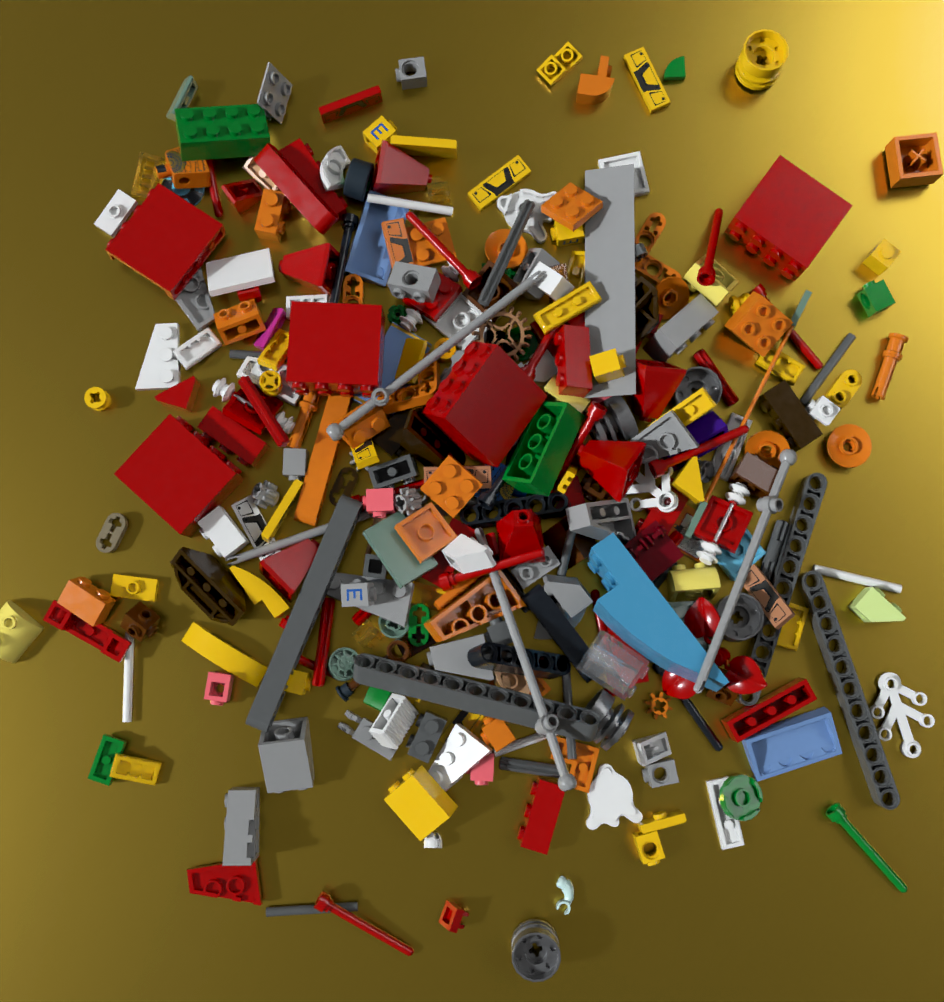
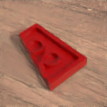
M257 859L251 866H222L223 863L187 869L189 892L191 894L227 898L237 902H250L259 906L263 904Z

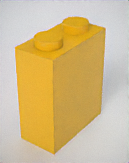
M421 765L415 771L411 768L402 776L404 781L401 783L397 780L388 788L390 793L384 799L419 841H422L448 820L458 808L457 804Z

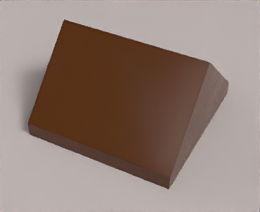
M488 260L478 273L482 277L479 285L472 290L466 288L462 293L481 312L490 308L518 286L514 280L504 273L489 306L485 307L479 304L480 294L495 265L491 260ZM517 298L506 306L505 312L515 304ZM502 316L495 317L491 320L495 323Z
M567 517L542 533L543 543L545 546L550 547L559 562L569 527ZM576 533L567 570L589 556L591 547L597 544L595 539Z

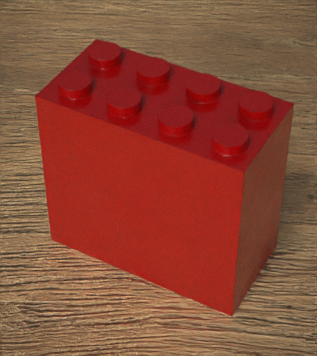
M779 155L734 216L725 232L730 239L735 242L739 241L746 246L750 253L757 254L763 258L767 265L780 270L784 277L795 281L809 267L853 205Z
M291 301L286 382L292 391H295V394L309 395V392H318L320 396H331V393H340L342 397H353L354 394H362V397L371 398V394L375 389L382 388L386 319L382 305Z
M473 341L466 347L461 359L453 365L448 377L440 383L435 395L426 402V407L421 413L473 461L498 468L545 401L547 395L499 345Z
M169 414L120 466L114 475L180 535L191 538L200 528L197 522L216 507L221 506L244 481V478L240 475L243 471L231 461L227 460L225 462L226 456L213 445L209 447L210 441L196 430L192 432L194 427L179 415L175 418Z

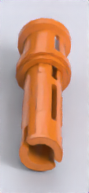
M889 333L888 338L890 340L886 350L882 353L884 360L870 395L871 397L878 400L881 397V400H885L896 364L902 360L903 356L901 353L904 344L909 340L905 335Z
M309 392V395H304L303 400L299 401V407L301 408L290 436V442L287 444L288 447L301 449L311 417L319 408L317 406L320 398L318 392Z

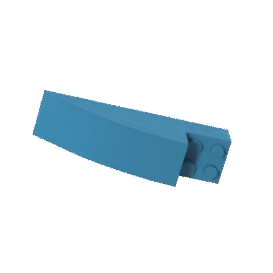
M613 532L591 547L587 559L589 561L587 563L594 574H599L602 578V585L608 591V593L596 601L593 611L616 635L645 658L664 670L695 683L707 652ZM713 663L704 687L717 692L729 681L718 666Z

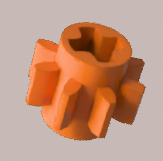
M659 691L658 696L650 692L651 698L649 701H644L648 705V709L645 712L647 714L653 712V719L657 720L658 715L667 718V710H673L672 707L668 706L671 698H662L663 692ZM656 700L662 702L660 705L661 710L653 708L656 706Z

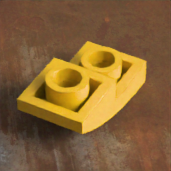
M568 41L554 56L551 54L536 71L552 86L569 73L583 59V56Z

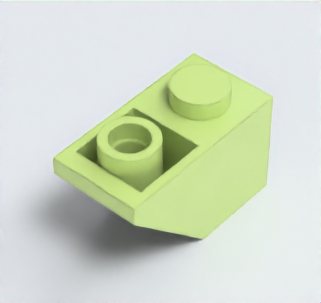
M865 587L848 605V608L863 622L904 621L906 619L901 613L902 609L895 603L887 601L884 598L885 594L877 587Z

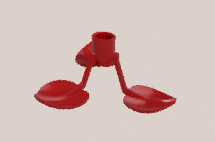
M699 597L686 612L684 624L695 638L703 637L704 641L710 645L711 640L708 637L714 636L721 617L710 601L704 597ZM725 647L719 648L714 663L718 667L724 665V668L728 671L725 677L729 681L726 684L729 690L737 694H752L767 687L768 684L754 659L741 655L734 657L730 661L731 655L729 650ZM665 670L662 677V689L666 695L678 699H688L696 694L693 690L694 682Z

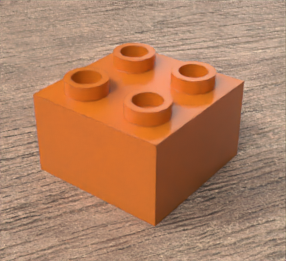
M937 132L893 137L885 146L891 188L934 184L943 175Z
M753 291L724 326L754 352L764 357L793 322L764 296Z

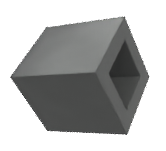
M366 554L363 576L386 579L387 569L379 557L373 554Z

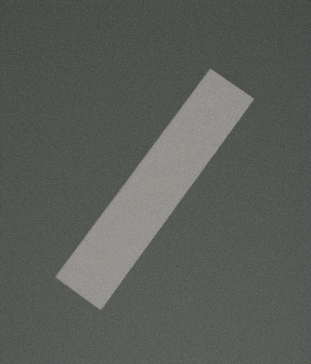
M634 164L585 171V191L603 201V208L585 222V283L590 281L602 298L601 302L585 311V327H589L590 353L592 356L616 348L619 355L623 354L627 366L623 368L625 376L601 384L595 379L591 366L592 390L585 398L636 394Z

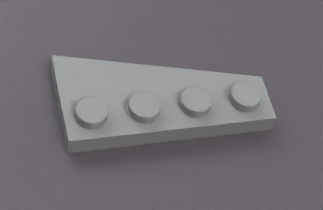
M344 573L335 574L326 596L341 601V584L374 582V587L377 589L375 605L355 607L407 628L414 583L411 582L400 589L394 580Z

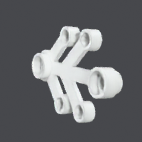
M648 462L645 463V476L639 472L636 478L639 484L632 485L624 497L628 494L650 492L656 498L645 500L633 498L629 503L630 508L636 512H640L644 508L658 507L660 511L665 513L674 511L678 506L679 499L671 491L670 476L673 474V468L670 467L669 472L662 476V490H660L655 485V478L650 472ZM666 498L671 499L670 505L666 506L664 504ZM639 501L640 506L635 509L634 503Z
M886 672L879 677L878 686L881 691L874 705L869 708L872 718L881 719L885 715L883 707L888 697L890 698L892 705L881 727L877 729L879 739L889 741L892 738L891 728L897 719L904 740L900 745L901 753L906 757L916 758L921 754V745L914 740L906 715L918 721L921 726L926 728L932 727L935 719L930 714H923L902 703L899 694L910 698L912 703L918 706H923L927 703V696L922 692H915L903 686L897 674ZM889 680H892L894 683L891 688L887 684ZM918 695H921L922 701L920 703L916 701V697ZM875 708H878L880 710L878 716L874 715ZM925 717L929 718V723L927 725H925L924 723ZM883 730L887 731V736L885 738H882L881 732ZM912 745H914L916 748L914 753L910 752V747Z

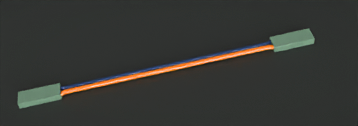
M808 290L804 292L791 318L793 324L786 331L740 426L746 424L812 292ZM739 437L732 440L704 497L705 501L699 504L684 537L691 538Z

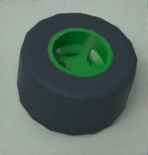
M357 158L352 159L344 183L343 195L345 197L361 202L365 201L373 178V163Z

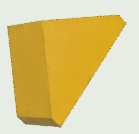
M697 456L687 461L671 483L673 488L696 504L705 501Z

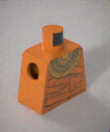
M180 147L167 150L165 152L166 164L155 166L158 179L171 177L176 189L211 187L210 170L206 160L182 161Z

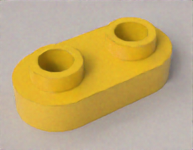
M853 369L841 373L825 397L840 409L845 407L862 384L860 373ZM852 377L854 379V383H850L848 378ZM836 394L841 395V401L836 399Z

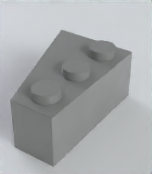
M700 293L659 328L642 349L653 360L666 362L675 353L679 355L688 346L686 343L689 340L691 343L694 342L702 334L700 332L701 329L706 331L715 323L713 318L719 312Z
M623 498L621 502L615 499L589 502L565 509L571 532L602 541L614 532L623 545L636 536L628 498Z
M232 787L225 794L224 800L227 813L224 820L225 838L222 866H251L259 857L260 787Z

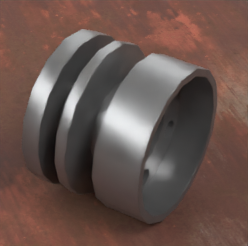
M702 366L687 369L686 375L672 396L674 407L691 396L692 392L695 393L702 387L707 390L717 405L722 395V383L717 374L711 369ZM712 408L711 410H709L708 412H706V413L703 414L702 416H704V415L710 413L714 408Z
M612 396L604 400V407L608 410L603 419L596 421L589 432L593 440L617 441L616 435H618L622 441H628L638 435V428L633 414L621 396ZM587 409L583 411L585 421L588 418Z
M740 593L732 614L736 613V617L740 618V621L734 624L733 619H730L723 637L724 640L729 642H740L754 637L761 630L764 623V611L761 604L753 596ZM729 595L720 599L714 605L720 617Z
M601 689L590 700L585 709L593 710L599 714L601 721L597 737L593 741L597 744L603 739L600 747L607 751L625 734L634 716V712L627 709L623 713L625 705L622 703L612 709L615 698L604 689Z
M529 919L520 923L514 930L511 939L512 964L516 972L523 979L532 982L545 981L556 973L561 962L558 935L548 922L540 919ZM533 943L537 944V949H534Z

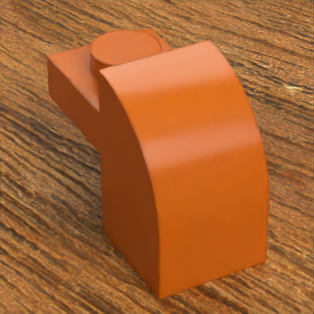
M601 55L597 75L581 73L576 103L597 105L609 97L615 78H610L612 66L608 65L609 56Z

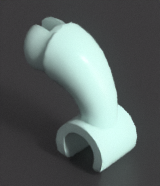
M560 876L556 886L562 889L564 899L557 902L556 909L558 910L561 904H566L567 909L564 915L570 913V905L574 899V886L569 879Z

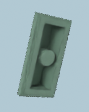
M190 75L183 81L166 115L168 119L175 121L176 108L189 107L198 89L193 76Z

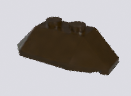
M642 276L635 282L636 346L659 323L658 290Z
M426 406L410 410L403 429L400 445L424 466H440L449 454L461 465H464L466 461L464 453L459 452L457 445L421 413Z
M186 547L179 549L170 564L174 568L180 589L211 620L234 626L246 612L243 587L213 555Z

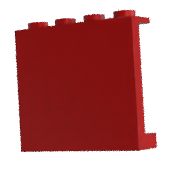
M158 183L155 188L148 192L145 201L135 208L132 217L122 224L120 232L108 242L105 250L110 259L114 260L116 258L165 290L167 296L175 301L224 238L226 232L222 223Z

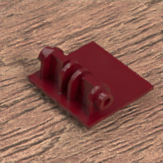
M656 520L624 545L651 581L684 556L667 535L666 528L663 525H659Z

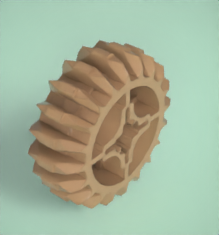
M511 306L509 312H505L506 307L482 324L479 327V332L473 331L472 335H478L479 339L473 340L474 342L485 343L483 331L486 326L494 336L490 344H494L497 340V335L492 327L502 331L509 326L506 330L509 341L501 339L496 344L505 343L513 348L512 351L506 354L509 357L513 356L514 360L517 361L519 360L517 352L522 355L526 353L521 349L522 345L525 347L530 346L529 343L524 342V339H531L532 335H525V331L531 329V326L523 327V323L528 319L525 317L520 321L518 317L522 312L518 311L516 315H513L514 307ZM499 316L510 318L503 327H498L490 321ZM515 323L520 332L518 344L510 336V330Z

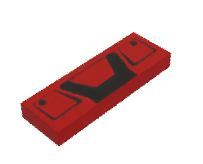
M378 85L319 107L323 124L383 102L382 93Z

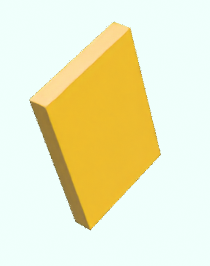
M391 136L390 144L407 155L457 159L458 157L456 140Z

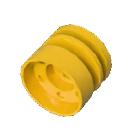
M767 29L755 31L747 37L735 64V74L743 86L751 90H764L776 82L789 55V47L786 40L779 33Z

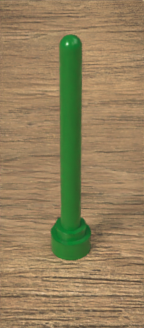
M840 803L831 805L825 815L832 822L840 824L900 892H907V885L847 819L846 810Z

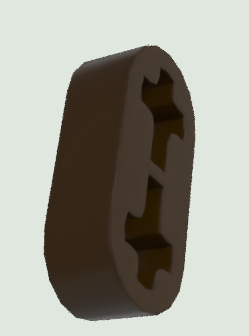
M345 467L339 472L329 494V500L335 507L337 503L334 495L340 494L342 488L345 489L343 495L352 497L359 481V475L355 469ZM352 472L354 480H349L347 485L343 486L346 480L343 475Z

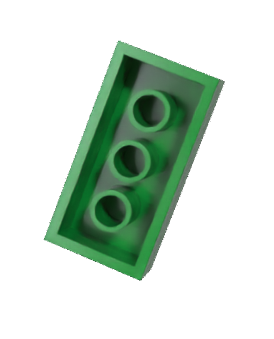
M258 104L175 109L176 131L182 161L257 156L264 146L270 143L265 111Z
M544 401L526 426L502 480L519 492L549 496L585 416L569 403Z

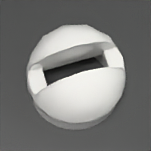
M431 832L425 837L424 848H442V838L439 833Z

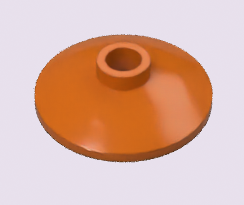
M511 229L496 230L486 240L485 254L488 260H491L494 264ZM522 235L506 269L520 266L528 253V246Z
M667 277L655 286L658 290L659 313L664 315L662 319H671L688 304L689 287L681 278Z
M844 424L835 428L829 435L827 450L829 456L836 464L845 468H854L862 465L869 458L872 443L868 433L863 428L854 424ZM845 443L850 446L849 451L844 449Z
M771 430L755 433L748 439L745 445V453L755 454L765 463L773 465L778 469L781 465L780 453L785 449H790L787 439L780 433ZM764 446H771V449H770V450H765V449H763V447H764Z

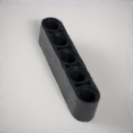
M552 492L549 496L532 495L496 501L497 503L492 510H498V515L493 519L489 518L492 510H486L479 504L467 505L462 508L460 519L464 524L473 529L495 527L496 523L516 506H519L520 510H533L535 504H543L542 509L535 512L543 520L566 516L565 509L571 507V503L565 494ZM564 500L565 504L562 508H554L557 501ZM476 513L475 520L468 522V516Z
M537 584L521 597L587 684L605 670L540 584Z
M485 642L468 651V661L475 668L524 675L515 646ZM525 648L535 677L550 680L570 672L571 663L565 655Z

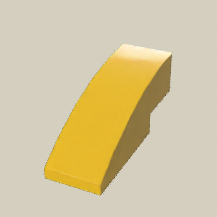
M230 567V570L254 605H260L264 602L274 618H280L293 608L285 597L263 578L240 567Z

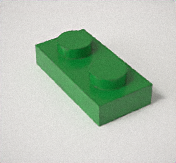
M104 734L87 779L108 786L112 785L114 778L109 775L115 754H123L127 741Z

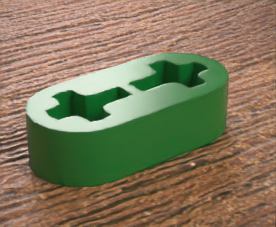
M422 603L412 606L409 612V641L418 647L426 644L430 637V633L423 624L431 618L429 607ZM419 607H422V611L426 612V616L421 618V623H418V616L414 615V611H418ZM418 626H421V634H425V638L421 639L420 643L417 642V638H413V634L418 631Z

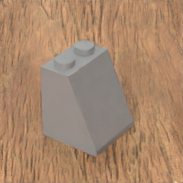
M484 634L434 645L427 652L429 665H434L435 670L485 680L494 679L492 670L475 668L470 665L467 658L468 651L471 648L485 643Z
M308 717L274 721L268 733L261 731L258 743L267 793H283L290 790L313 788L315 773Z

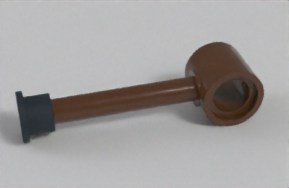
M397 638L388 645L387 654L383 658L403 662L411 655L413 650L412 644L406 638ZM399 644L404 647V655L396 654L395 645ZM353 679L349 683L346 682L342 686H337L336 691L347 702L349 700L348 697L354 694V690L362 684L355 682Z

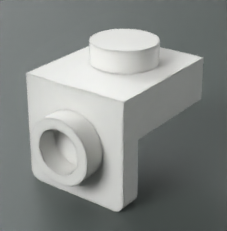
M821 396L817 400L812 399L805 407L813 420L817 419L825 426H828L840 411V408L825 396Z

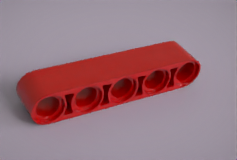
M267 143L254 158V161L318 232L325 235L339 219L338 215L274 145Z

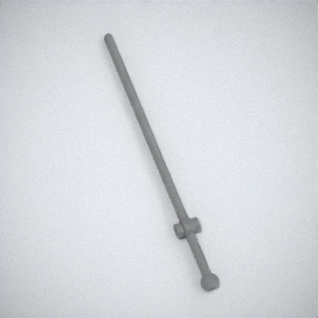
M541 271L535 272L386 388L375 389L369 401L339 424L332 423L327 427L326 432L333 441L340 440L344 435L343 431L376 406H385L391 394L540 281L544 274L534 280L533 278ZM377 395H383L384 399L378 400L376 397Z
M785 449L780 453L781 465L769 496H764L757 500V509L762 514L696 679L693 690L697 694L701 693L704 689L770 516L783 509V500L778 498L789 467L797 461V454L794 450Z
M420 488L416 489L417 492L424 495L421 505L426 504L429 497ZM366 510L362 511L357 522L372 518L373 515H370ZM329 523L228 557L226 561L237 558V561L226 565L232 566L291 546L303 540L323 535Z
M481 527L476 528L475 535L478 543L489 546L483 529ZM498 571L489 573L539 715V719L535 724V730L539 735H546L560 775L558 779L560 790L564 792L576 788L577 781L575 776L568 772L554 732L559 726V719L556 715L548 714L499 573Z

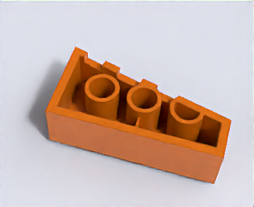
M498 570L511 610L514 611L526 606L504 573ZM487 575L423 624L436 643L503 616L490 575Z

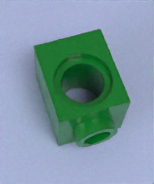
M884 279L877 283L875 280L862 286L863 290L857 294L868 317L882 312L896 303Z

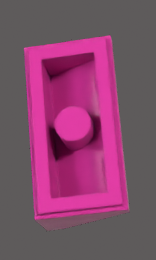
M272 309L265 322L266 330L260 332L254 343L256 348L263 351L277 330L281 329L286 320L284 309Z

